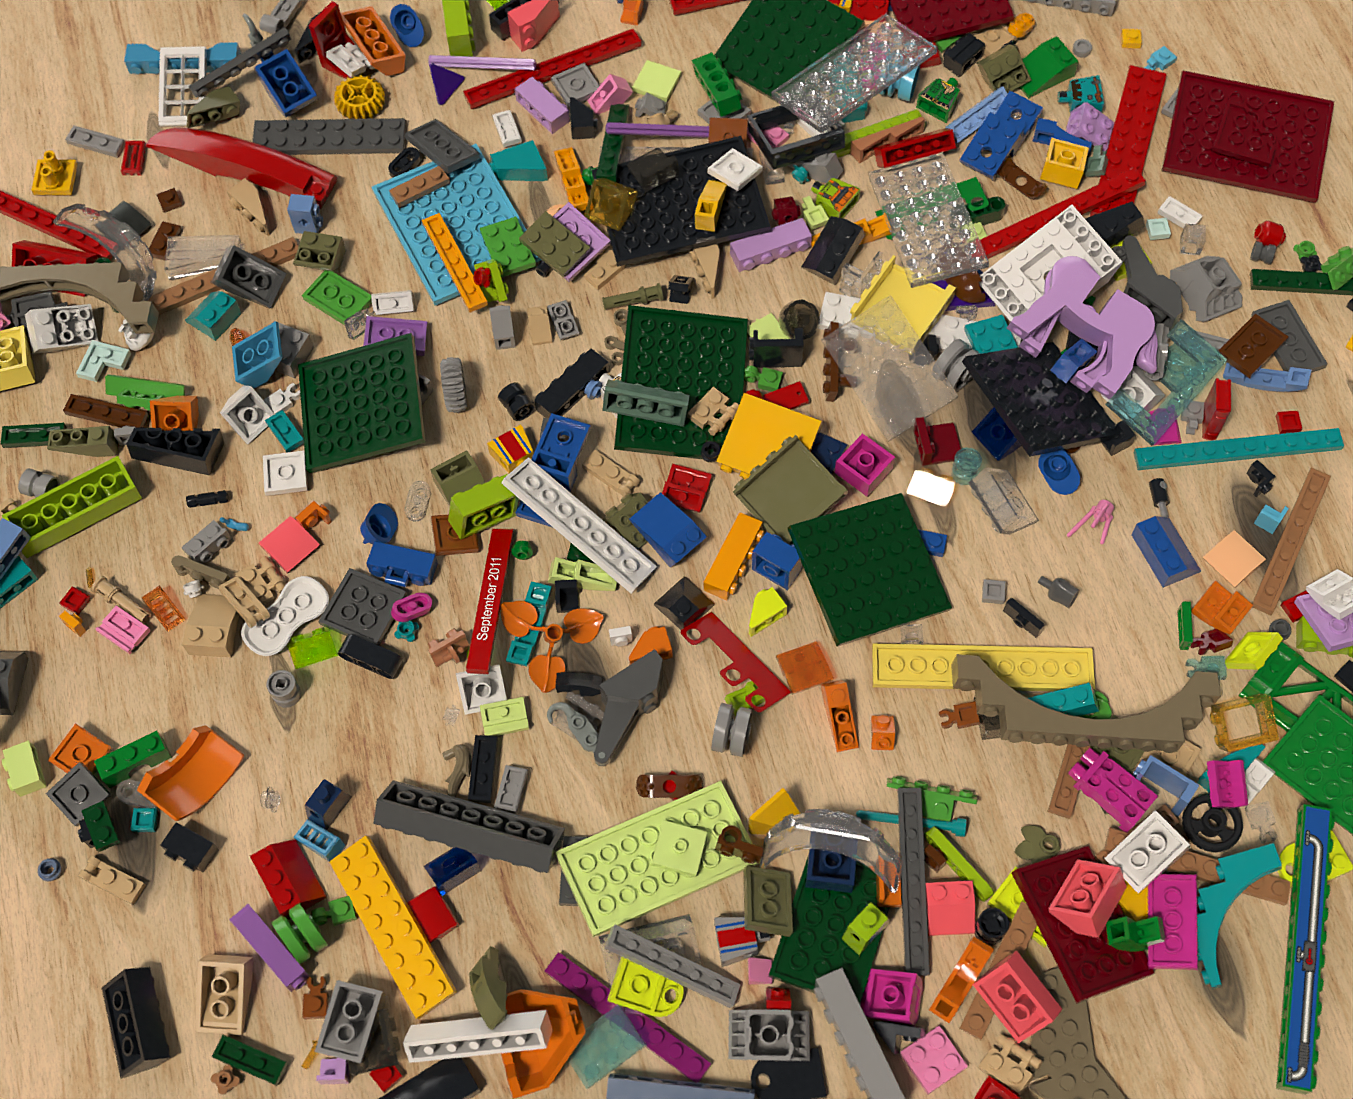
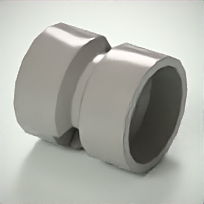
M28 468L20 477L18 489L21 494L30 497L35 496L36 498L58 487L60 482L58 477Z
M278 670L269 676L266 686L274 702L283 708L294 706L301 697V690L294 676L286 670Z

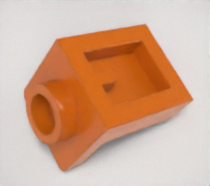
M315 501L295 517L296 521L305 530L313 527L319 518L327 524L331 523L329 510L323 504L319 506Z

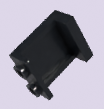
M794 328V339H758V330H754L753 337H749V360H753V366L756 368L802 367L803 328Z

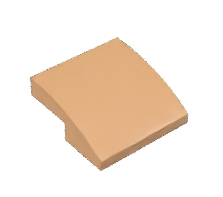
M1235 530L1222 539L1203 557L1234 588L1266 561V558Z

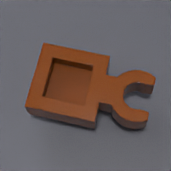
M975 701L953 705L954 712L948 710L939 712L940 717L949 718L947 722L941 723L943 729L950 728L954 723H957L958 729L980 725Z
M321 976L320 984L313 986V978L308 977L307 986L310 989V993L303 994L302 1018L304 1020L325 1019L328 1010L329 994L322 993V991L326 987V979L324 976Z

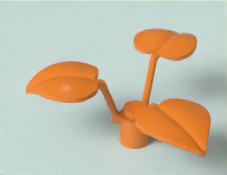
M503 602L500 610L502 623L511 635L524 637L529 629L544 632V639L549 643L547 656L538 655L534 657L528 668L531 680L543 693H548L555 689L556 674L565 672L563 659L557 656L551 657L554 644L559 642L563 633L569 632L570 638L574 642L580 644L589 643L596 637L604 618L602 614L594 610L574 609L568 612L563 620L564 625L568 629L561 628L558 624H550L546 628L545 626H532L537 621L538 616L535 607L528 602Z

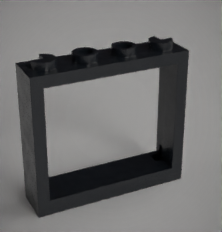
M819 94L747 115L748 130L773 170L845 148V132ZM814 114L818 116L828 131L772 149L762 133V130Z

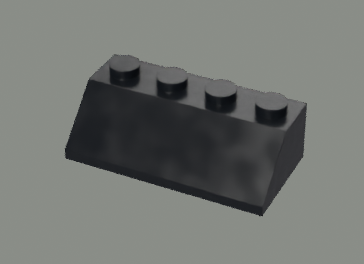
M150 967L124 969L101 987L120 1078H126L158 1067L170 1058V1048L166 1041L165 1026L161 1019L160 1004L156 996L155 981Z

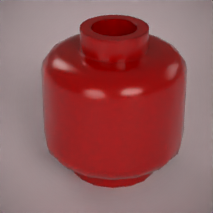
M1264 221L1256 227L1254 238L1256 241L1262 242L1264 246L1272 244L1276 245L1277 248L1285 241L1286 233H1284V227L1281 224Z

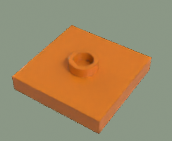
M75 723L48 761L66 773L79 762H83L94 775L97 771L94 760L109 754L113 748Z

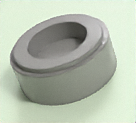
M1079 39L1074 42L1072 51L1077 57H1088L1092 50V44L1086 39Z

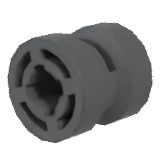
M1255 241L1250 260L1258 261L1261 259L1265 264L1270 265L1274 258L1276 245L1269 244L1264 246L1262 242Z

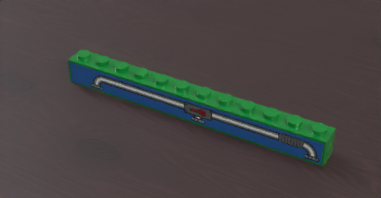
M1303 804L1297 810L1276 1089L1305 1095L1311 1093L1317 1084V1076L1314 1074V1064H1317L1319 1057L1318 1050H1315L1316 1040L1320 1037V1026L1317 1025V1019L1322 1011L1319 992L1323 990L1324 980L1320 976L1321 968L1325 965V954H1322V948L1327 939L1324 921H1327L1329 913L1325 905L1326 899L1330 894L1327 876L1330 875L1332 863L1329 862V853L1333 849V839H1330V834L1335 825L1332 809Z

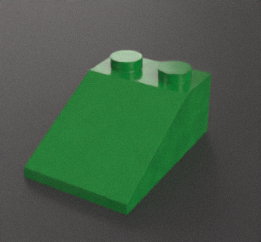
M1055 36L1041 43L1022 59L1031 80L1019 88L1029 99L1074 77L1079 61L1058 36Z

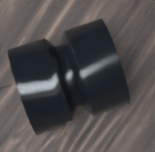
M518 382L505 386L498 395V400L515 421L526 419L535 410V403L526 395V391Z
M997 908L984 910L975 923V937L988 946L1000 943L1009 927L1006 914Z

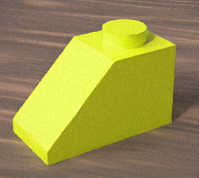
M773 587L768 590H761L754 598L749 623V635L751 637L787 615V605Z

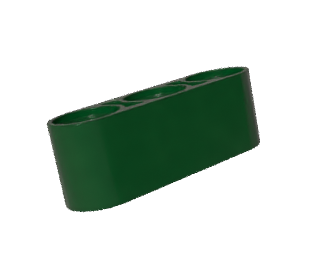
M997 196L987 198L989 205L976 211H971L968 207L969 204L955 207L951 212L950 228L953 231L961 232L962 227L981 222L982 226L1000 221L1006 205L1004 199ZM980 200L972 202L971 205L974 207H979L983 204L984 201Z

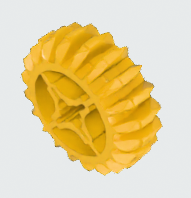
M361 74L360 77L354 76L351 79L347 77L346 81H341V84L336 86L334 102L337 110L343 117H348L349 119L372 118L373 114L378 115L379 110H383L385 93L380 82H377L376 78L371 79L369 75L364 77Z

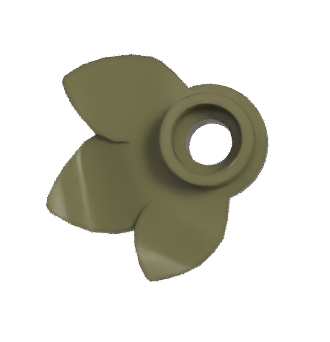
M1029 825L1021 828L1025 841L1021 842L1015 849V854L1024 860H1032L1031 863L1033 864L1058 854L1060 842L1054 835L1045 834L1038 826ZM1044 844H1051L1052 849H1046Z

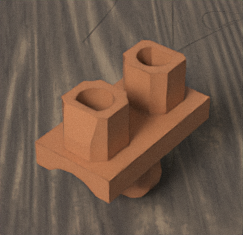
M453 628L447 632V639L440 642L438 639H434L428 643V652L436 667L451 659L456 664L459 663L458 655L470 648L462 630L458 632Z

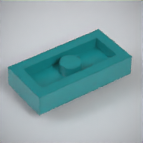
M283 410L265 420L267 426L287 453L304 444V439Z

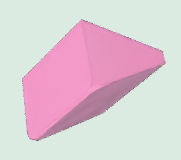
M748 958L749 984H772V978L768 977L772 966L771 960Z

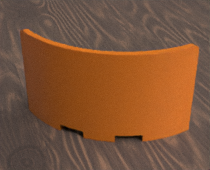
M208 726L193 728L187 739L176 751L178 756L171 762L166 760L158 767L147 771L137 791L173 820L180 821L203 807L222 789L239 767L244 754Z

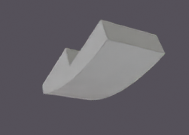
M567 300L547 306L560 340L579 335Z

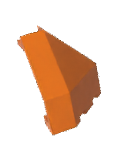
M524 989L507 993V1014L547 1010L553 1030L545 1049L501 1053L513 1099L549 1088L586 1033L577 999Z

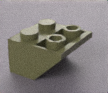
M1009 44L977 62L978 68L992 92L1004 86L1008 94L1009 91H1013L1031 80L1014 45Z
M304 231L293 264L327 271L339 268L346 252L342 237Z
M467 450L430 469L433 481L449 507L451 497L456 493L465 492L477 484L482 485L485 483L476 463Z

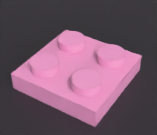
M940 1026L899 1053L927 1095L968 1067Z

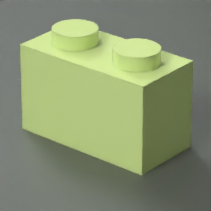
M29 740L2 750L4 754L2 764L5 771L9 773L10 778L7 779V783L11 791H15L22 797L47 787L36 747Z

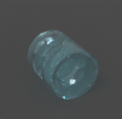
M962 448L956 453L951 469L952 478L956 483L970 485L976 481L982 463L981 455L977 450Z

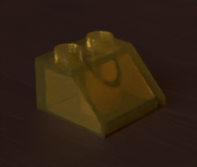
M606 178L594 179L584 216L587 219L619 231L633 210L638 191Z

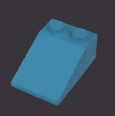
M273 322L232 346L235 382L245 386H252L254 389L269 380L282 359L278 322Z

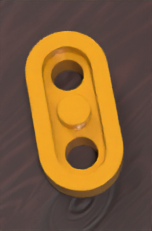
M1029 13L1019 14L1014 18V21L1010 22L1007 29L1013 36L1024 37L1032 30L1035 20Z

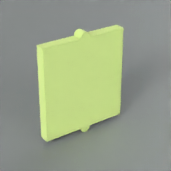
M772 313L761 319H756V322L747 326V335L749 337H753V331L758 330V339H791Z

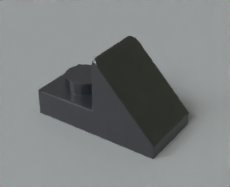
M674 275L671 278L668 286L670 302L689 303L693 277Z
M874 1021L873 1024L893 1054L900 1053L901 1035L905 1041L918 1042V1038H924L926 1033V1027L886 1021Z

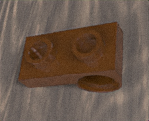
M732 825L726 826L718 837L715 850L719 851L723 856L740 857L746 863H759L764 848L741 841L742 834L739 828ZM727 835L733 836L736 842L729 843L724 837Z

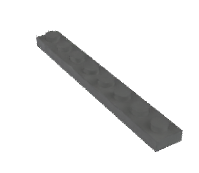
M898 788L904 971L907 973H917L919 976H929L921 788Z

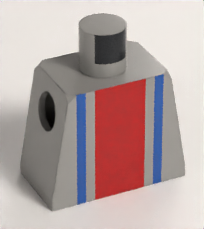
M744 917L714 918L722 967L756 956L758 954L757 943L770 941L769 933L745 930Z

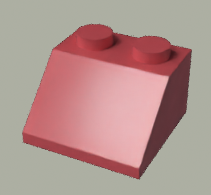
M973 881L926 883L928 936L974 934L975 898Z

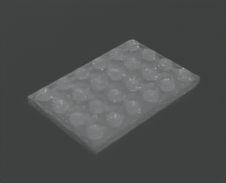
M891 295L821 339L888 442L913 427L915 418L924 417L925 419L958 398L957 393Z

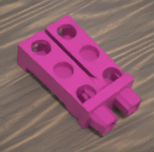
M1089 748L1080 758L1089 768L1086 769L1077 762L1068 772L1076 781L1073 787L1078 791L1081 789L1086 796L1096 801L1121 824L1119 828L1127 833L1138 822L1158 795L1112 759L1107 758L1109 755L1105 751L1099 755Z

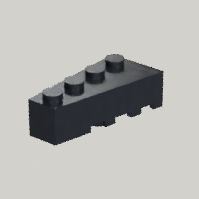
M1133 202L1085 218L1110 248L1124 240L1126 236L1132 235L1145 227L1143 215Z
M134 428L126 445L131 459L210 476L224 446V440L220 429L203 431L202 428H194L193 431H182L181 428H173L170 431H163L161 428Z

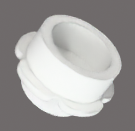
M199 580L191 581L183 585L184 595H189L190 598L202 594L201 589L204 588V585H201Z

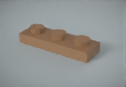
M437 166L390 189L389 193L400 208L449 184L450 180L444 170Z

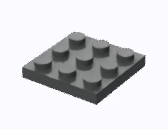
M349 568L318 622L320 625L345 636L352 634L379 646L394 619L391 615L394 602L405 598L407 593L404 590Z

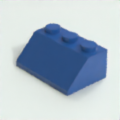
M1154 516L1136 524L1131 536L1163 588L1201 572V569L1169 518Z

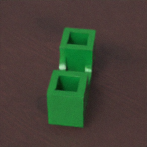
M156 730L94 760V763L103 782L111 788L130 779L129 772L135 767L146 764L152 768L171 759L172 756L163 737Z

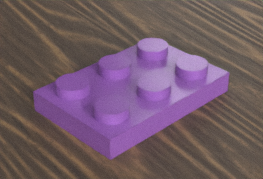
M367 316L363 346L412 333L415 340L416 356H424L427 321Z

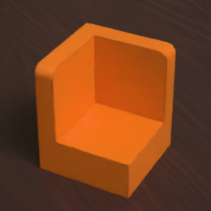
M623 0L624 9L620 18L621 23L638 25L643 11V0Z

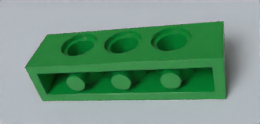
M711 52L691 60L696 78L720 117L742 109L740 104L742 95L739 89L736 90L734 81L729 79L726 68L722 69V63L719 58H716Z

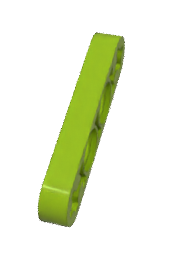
M932 827L924 833L926 841L934 848L937 847L943 852L947 860L946 863L962 881H973L974 894L982 902H986L994 895L989 884L936 827Z

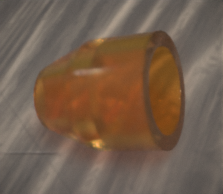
M233 328L230 331L229 340L232 346L246 339L245 334L240 329Z

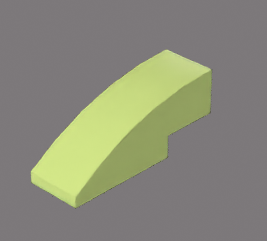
M555 557L551 563L548 583L555 584L557 580L576 579L579 589L615 591L617 581L597 564L579 559L577 562H572Z

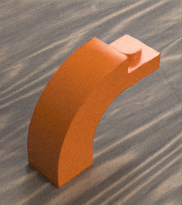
M973 936L929 1011L950 1023L994 949Z

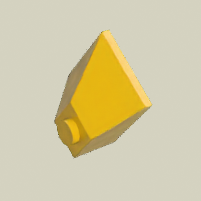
M784 788L779 790L749 817L748 831L751 834L784 836L788 831L792 833L799 827L801 813Z

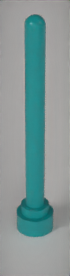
M864 810L856 812V817L862 820L898 824V815ZM922 818L923 827L925 828L936 827L940 830L951 831L955 836L965 837L966 819L957 818V820L952 819V822Z

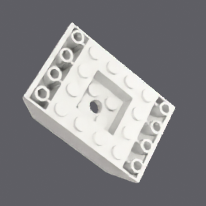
M1071 205L980 275L982 281L979 282V285L1011 322L1014 317L1025 313L1036 300L1043 296L1044 277L1059 259L1068 256L1083 258L1100 276V279L1085 300L1108 283L1123 262L1078 210Z

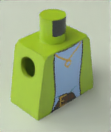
M869 903L848 926L842 940L860 955L888 926L889 918L874 904ZM853 934H855V935L860 939V941L857 940V939L853 936Z

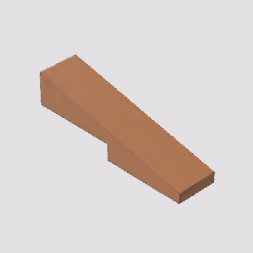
M919 117L851 141L850 155L861 163L875 154L874 147L918 136L924 132L925 119Z

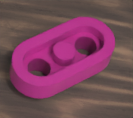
M415 593L397 600L392 606L391 615L399 622L410 621L427 614L431 609L432 599L425 593Z

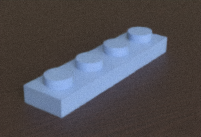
M1004 86L992 92L945 127L953 129L955 143L960 142L979 128L989 112L996 113L1007 96Z

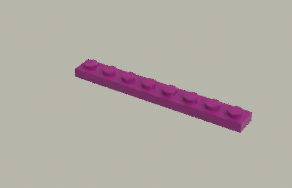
M560 952L556 954L544 970L548 976L692 1082L699 1083L711 1067L709 1061L642 1012L607 1001L610 989Z

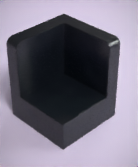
M1124 420L1116 424V429L1120 433L1116 439L1101 442L1111 456L1130 447L1136 437V434Z
M576 579L555 581L557 613L578 609Z

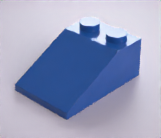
M661 492L629 518L631 523L669 567L679 562L707 537L690 517Z

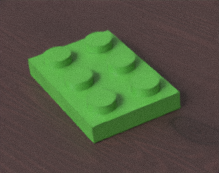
M517 216L479 228L490 258L497 261V264H501L503 270L501 277L536 266L531 250L519 241L523 231Z
M327 270L302 294L304 301L348 328L372 303L369 293L333 271Z

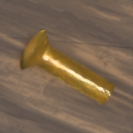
M312 1040L313 1047L301 1065L306 1070L317 1054L315 1049L318 1041Z

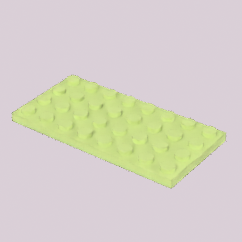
M721 781L555 852V856L593 938L611 930V927L615 924L621 926L738 874L744 870L746 865L756 866L761 863V859L759 863H746L740 857L723 856L719 851L715 850L719 835L726 826L730 825L739 828L742 834L741 841L753 844ZM663 820L707 832L696 877L651 865ZM727 835L724 837L729 843L736 842L733 836Z

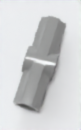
M1157 323L1154 328L1158 340L1157 370L1153 374L1145 371V376L1153 381L1163 378L1164 366L1168 356L1169 327L1162 323Z

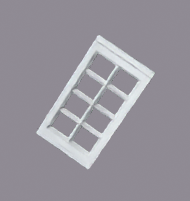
M205 46L161 48L158 116L160 127L187 126L184 104H197L205 97L199 96L198 100H184V89L189 88L191 85L185 84V73H199V79L206 76L207 52ZM199 57V69H185V58ZM167 58H181V69H167ZM181 73V84L167 85V74ZM167 89H181V100H167ZM166 104H180V115L166 116Z

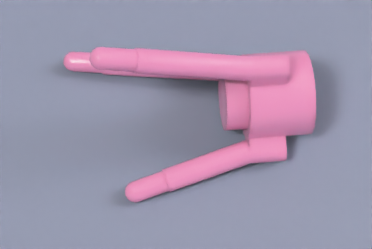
M1100 500L1097 506H1092L1091 510L1071 529L1067 537H1071L1093 515L1095 519L1091 524L1092 528H1095L1098 522L1106 521L1100 544H1104L1110 522L1113 519L1111 515L1114 510L1113 504L1107 500Z

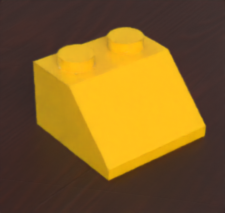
M1051 138L1040 179L1077 189L1084 172L1089 148Z

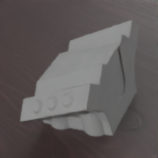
M1205 256L1170 270V279L1177 282V285L1180 287V293L1187 302L1189 310L1196 311V321L1205 322L1242 307V295L1238 290L1242 283L1224 257Z
M729 1010L728 1059L810 1061L809 1011Z

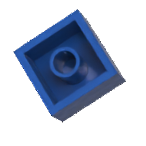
M766 532L753 550L752 570L788 591L801 572V560L794 545L785 543L776 534Z

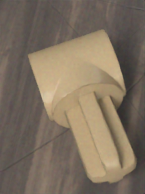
M671 109L665 114L662 112L654 114L646 120L648 124L670 125V123L677 119L678 112Z

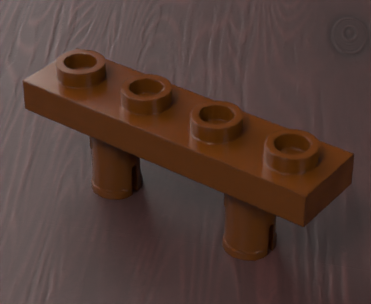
M831 321L828 329H825L823 334V340L826 341V346L823 350V358H826V363L823 367V375L826 376V381L823 383V393H826V401L834 402L838 394V386L856 388L857 386L856 375L840 374L838 368L839 352L855 354L858 343L857 341L840 339L839 322Z

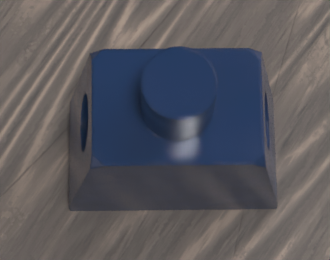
M324 779L305 803L307 819L328 830L352 796Z

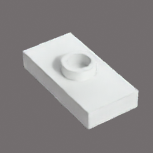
M511 110L492 115L503 147L522 142Z

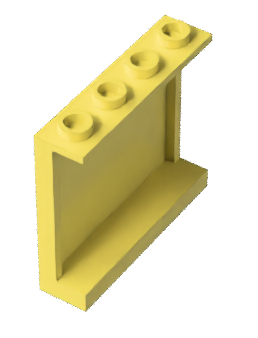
M893 255L889 261L886 260L880 274H876L873 277L869 289L866 288L863 291L859 303H854L850 310L852 314L851 323L914 356L926 336L931 332L954 299L956 287L949 284L944 290L895 264L896 256Z

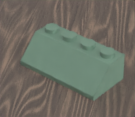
M608 379L604 391L602 411L684 427L690 395L682 392L665 391L662 388H650L641 384H630L621 380Z

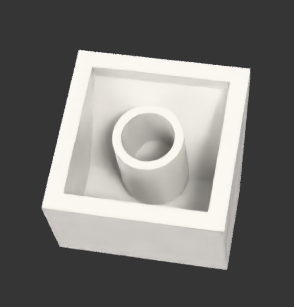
M1133 366V369L1120 388L1110 399L1102 394L1101 396L1127 424H1130L1149 412L1165 394L1152 380L1145 376L1140 367Z

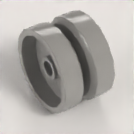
M957 339L940 355L933 367L932 374L940 381L946 380V385L954 392H957L973 378L962 363L965 356L980 353L976 350L969 351V345L963 340Z
M721 703L715 723L711 751L723 753L727 748L728 741L731 740V755L743 757L751 731L752 709L740 707L734 720L733 705Z

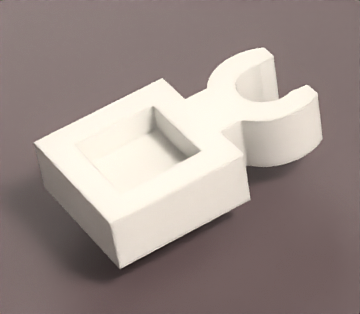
M292 383L285 392L279 389L263 401L274 414L281 410L286 412L293 407L292 400L301 399L300 390L292 393L297 389L295 384Z

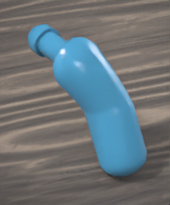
M220 518V522L226 523V526L236 531L249 530L248 523H238L233 519Z

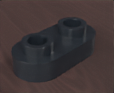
M414 147L405 148L389 164L390 176L394 178L413 170L421 161L419 151Z

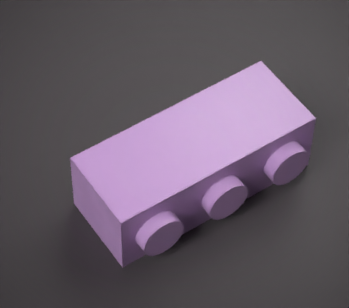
M531 77L515 88L516 101L551 134L569 123L568 107L565 104H561L553 93H549L540 81L537 82Z

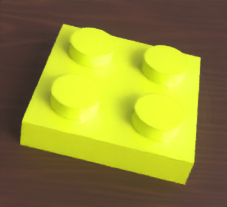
M1247 632L1223 663L1228 669L1259 670L1264 666L1271 653L1276 651L1283 638L1278 632Z

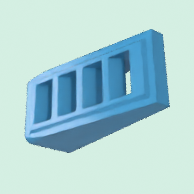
M308 819L293 837L327 861H331L345 848L344 842L339 837ZM311 829H313L314 831L306 840L305 837L308 835Z

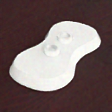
M301 576L291 580L283 588L278 599L270 607L266 608L270 618L265 621L260 620L252 628H249L246 622L244 623L241 630L244 643L258 655L271 656L280 652L287 645L292 634L299 626L318 617L325 611L329 603L328 592L317 580L308 576Z

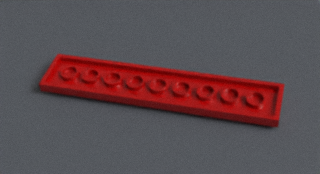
M1133 65L1129 66L1106 153L1108 162L1105 175L1100 176L1098 184L1134 167L1142 174L1167 73ZM1138 189L1091 210L1090 216L1129 202L1134 203Z

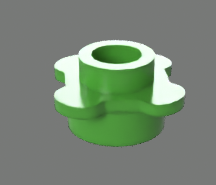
M1302 241L1300 245H1295L1293 248L1297 252L1299 260L1301 257L1317 255L1315 245L1310 241Z

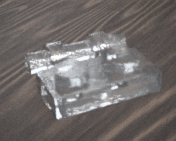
M568 692L565 698L572 702L570 704L572 709L577 711L580 707L587 711L588 714L585 717L597 731L598 725L593 723L595 717L601 721L603 720L604 712L600 710L601 707L596 704H590L584 700V697H580L579 693L576 695L573 692ZM555 710L552 715L553 722L550 724L576 739L569 730L566 714L562 710Z

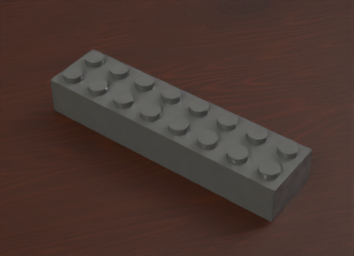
M394 780L378 797L373 824L380 825L384 829H394L406 835H415L427 841L440 842L448 847L461 848L473 854H482L494 860L507 861L515 866H524L536 872L549 873L557 859L555 852L562 847L565 831L563 827Z

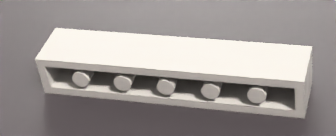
M547 1010L507 1014L503 1022H499L493 1030L487 1027L482 1017L411 1025L403 1045L409 1063L545 1049L553 1030Z

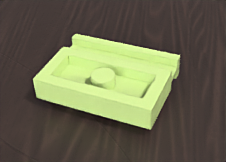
M523 697L480 705L485 736H499L529 730Z

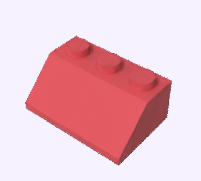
M1077 859L1050 905L1049 912L1075 933L1099 938L1127 888L1121 868Z
M1017 950L996 964L973 984L1017 1043L1022 1042L1053 1022L1062 1010Z

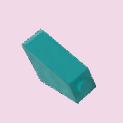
M533 140L490 154L491 163H489V166L493 173L496 174L498 181L548 180L547 168Z

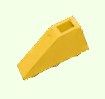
M708 180L699 197L694 214L695 229L715 232L727 184Z

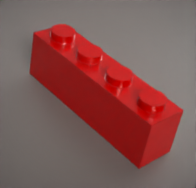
M943 128L874 147L877 167L887 168L955 149L953 129Z

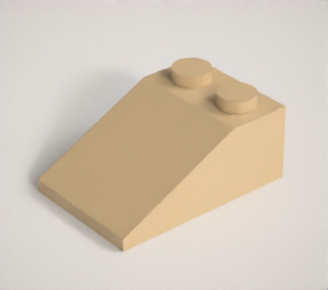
M200 594L186 624L182 646L188 655L231 658L240 614L224 596Z
M207 954L198 960L195 1032L243 1034L253 979V957Z

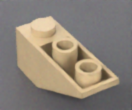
M244 178L227 191L230 198L228 202L235 210H240L242 216L247 221L251 220L259 232L263 231L269 236L270 232L258 190Z
M713 244L689 250L691 261H695L697 265L695 266L697 275L703 278L702 284L705 292H709L712 299L715 298L720 264V249L718 245Z

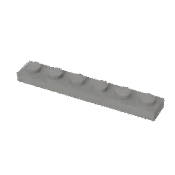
M616 924L611 927L605 949L728 1008L734 1006L740 984Z

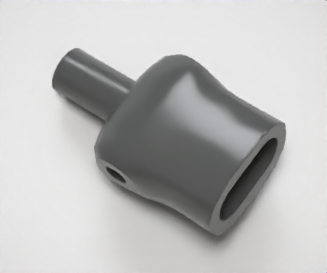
M1041 576L1038 580L1040 585L1049 590L1048 597L1052 601L1058 602L1067 608L1073 605L1078 596L1079 589L1072 586L1065 579L1056 578L1052 582Z

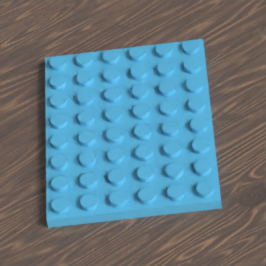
M473 144L471 147L479 152L480 159L449 174L446 173L450 180L449 184L399 208L390 196L389 190L437 167L438 165L433 161L372 186L376 199L434 306L460 294L422 224L423 219L440 213L473 275L475 264L491 259L479 228L517 216L523 233L526 231L525 226L477 144ZM532 252L535 262L541 261V259Z

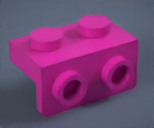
M1243 760L1207 761V775L1209 778L1212 807L1230 809L1248 806Z

